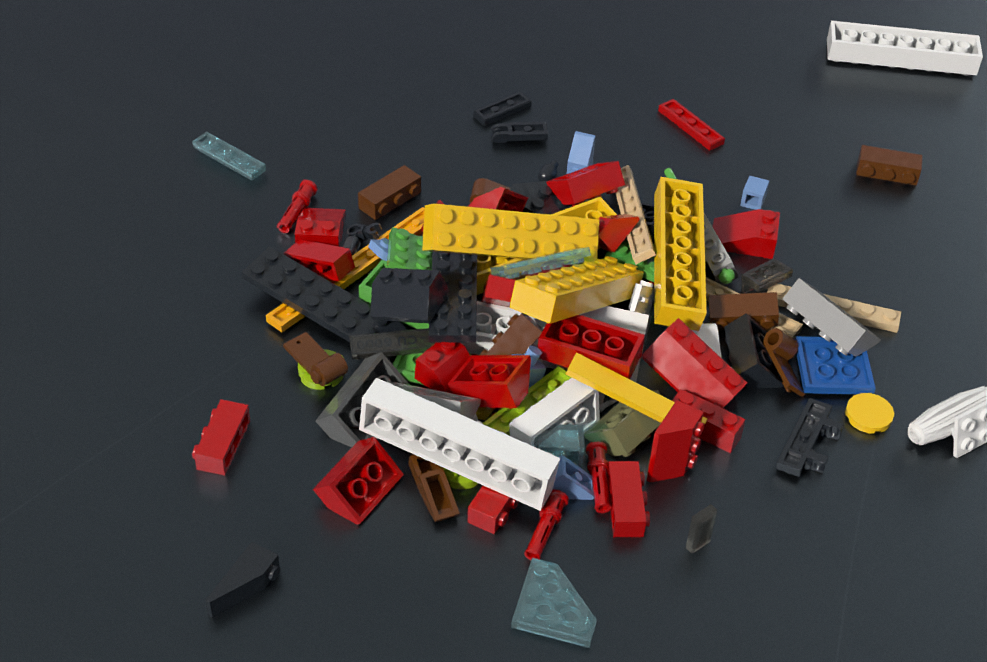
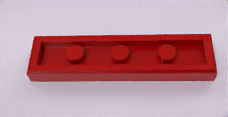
M671 99L659 105L658 111L709 151L725 143L723 136L676 100Z

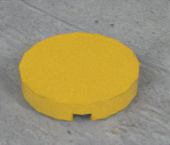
M872 393L854 395L849 399L845 410L849 423L859 431L866 433L886 431L891 426L894 417L893 407L881 396Z

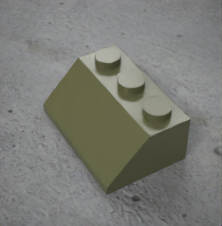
M653 390V392L661 395L658 390ZM619 402L583 435L590 442L599 441L605 443L609 455H623L626 457L636 451L635 447L638 444L648 440L651 437L650 433L657 429L661 423Z

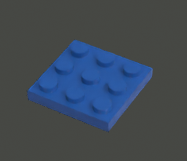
M796 336L795 340L798 342L796 355L804 393L874 394L876 388L867 351L857 357L850 353L846 356L835 348L837 343L833 340L828 342L823 337Z

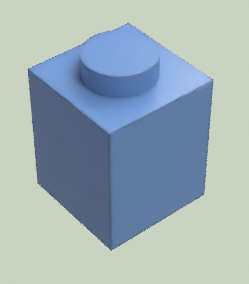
M749 175L743 190L740 206L754 210L761 209L767 195L769 180Z

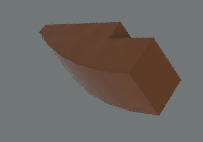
M411 455L408 462L409 467L433 520L438 522L458 516L460 513L444 469L419 456Z

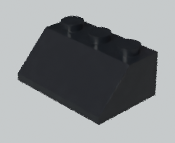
M382 268L372 283L370 313L372 320L429 324L449 293L439 270Z
M747 313L726 325L724 329L726 333L725 341L729 348L728 357L732 362L733 370L747 382L745 386L748 388L783 387V380L764 346V337L768 331Z

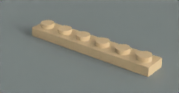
M770 282L767 293L777 292L778 306L787 307L789 305L783 300V297L791 289V286ZM824 294L862 325L897 333L901 311Z

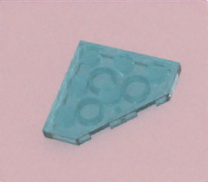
M532 558L512 619L511 628L590 648L597 619L558 564Z

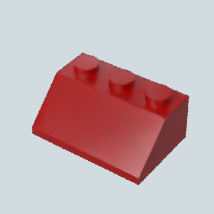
M619 161L596 163L546 182L547 186L551 188L563 205L572 204V207L584 203L586 199L592 200L601 197V194L605 192L606 194L615 193L618 191V187L625 185Z
M499 187L474 198L468 207L523 212L528 197Z
M471 355L448 383L449 388L453 394L481 399L479 407L517 408L529 390L530 355Z
M678 400L675 401L654 433L646 481L656 482L682 477L689 468H694L698 459V455L695 453L701 444L699 437L705 426V423L702 422L703 411Z
M375 437L358 441L313 490L328 509L358 525L404 474Z

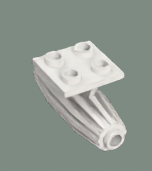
M981 386L960 392L926 410L909 424L908 436L910 440L916 444L924 445L952 435L954 438L953 456L956 458L987 443V387Z

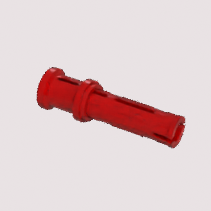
M303 180L300 183V189L293 194L291 205L277 224L279 231L288 233L302 209L310 204V198L318 191L314 182Z
M596 441L589 443L585 448L586 454L589 456L587 469L592 474L595 510L598 513H607L611 510L606 474L609 464L605 455L607 453V445Z
M553 489L545 506L539 511L540 521L524 552L525 557L529 560H540L554 525L561 521V512L569 503L568 496L560 490Z

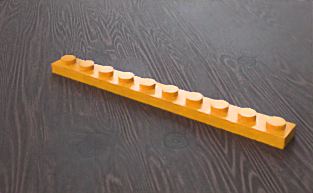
M420 208L394 226V228L405 229L417 236L422 235L421 227L424 224L425 208ZM391 229L383 235H381L379 239L376 240H380L382 238L389 239V233ZM368 244L352 255L355 268L340 281L327 280L345 289L375 268L382 259L368 248ZM283 303L266 315V322L282 333L304 318L305 315Z

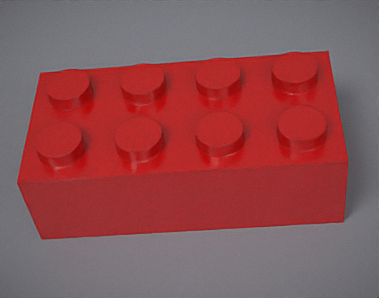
M577 315L545 325L538 339V349L542 352L539 359L568 368L577 352L631 379L642 356L645 335Z

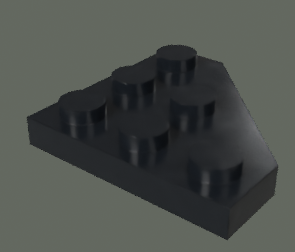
M547 181L513 184L510 188L511 191L528 197L523 212L551 215L572 207V204L563 205L551 188L547 186Z

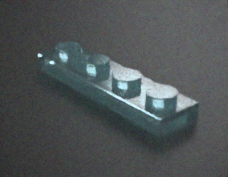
M205 132L192 141L193 148L250 180H254L266 171V164L209 132Z

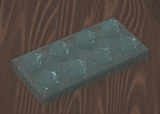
M589 247L577 248L491 267L490 269L492 275L511 279L520 277L519 272H521V275L542 272L541 267L543 270L563 267V264L584 262V257L591 256Z

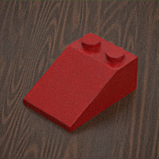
M303 208L297 219L295 243L301 239L341 247L346 210Z
M757 209L714 218L713 229L726 252L773 259L778 237L780 212Z

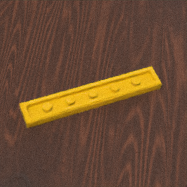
M577 352L565 373L660 423L675 403ZM703 417L702 422L706 423L707 418Z

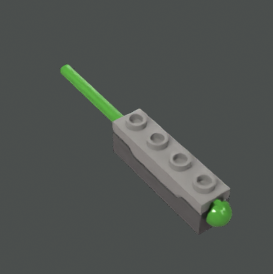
M671 168L665 169L664 173L667 178L677 179ZM704 213L705 262L717 283L721 285L729 284L739 278L732 260Z

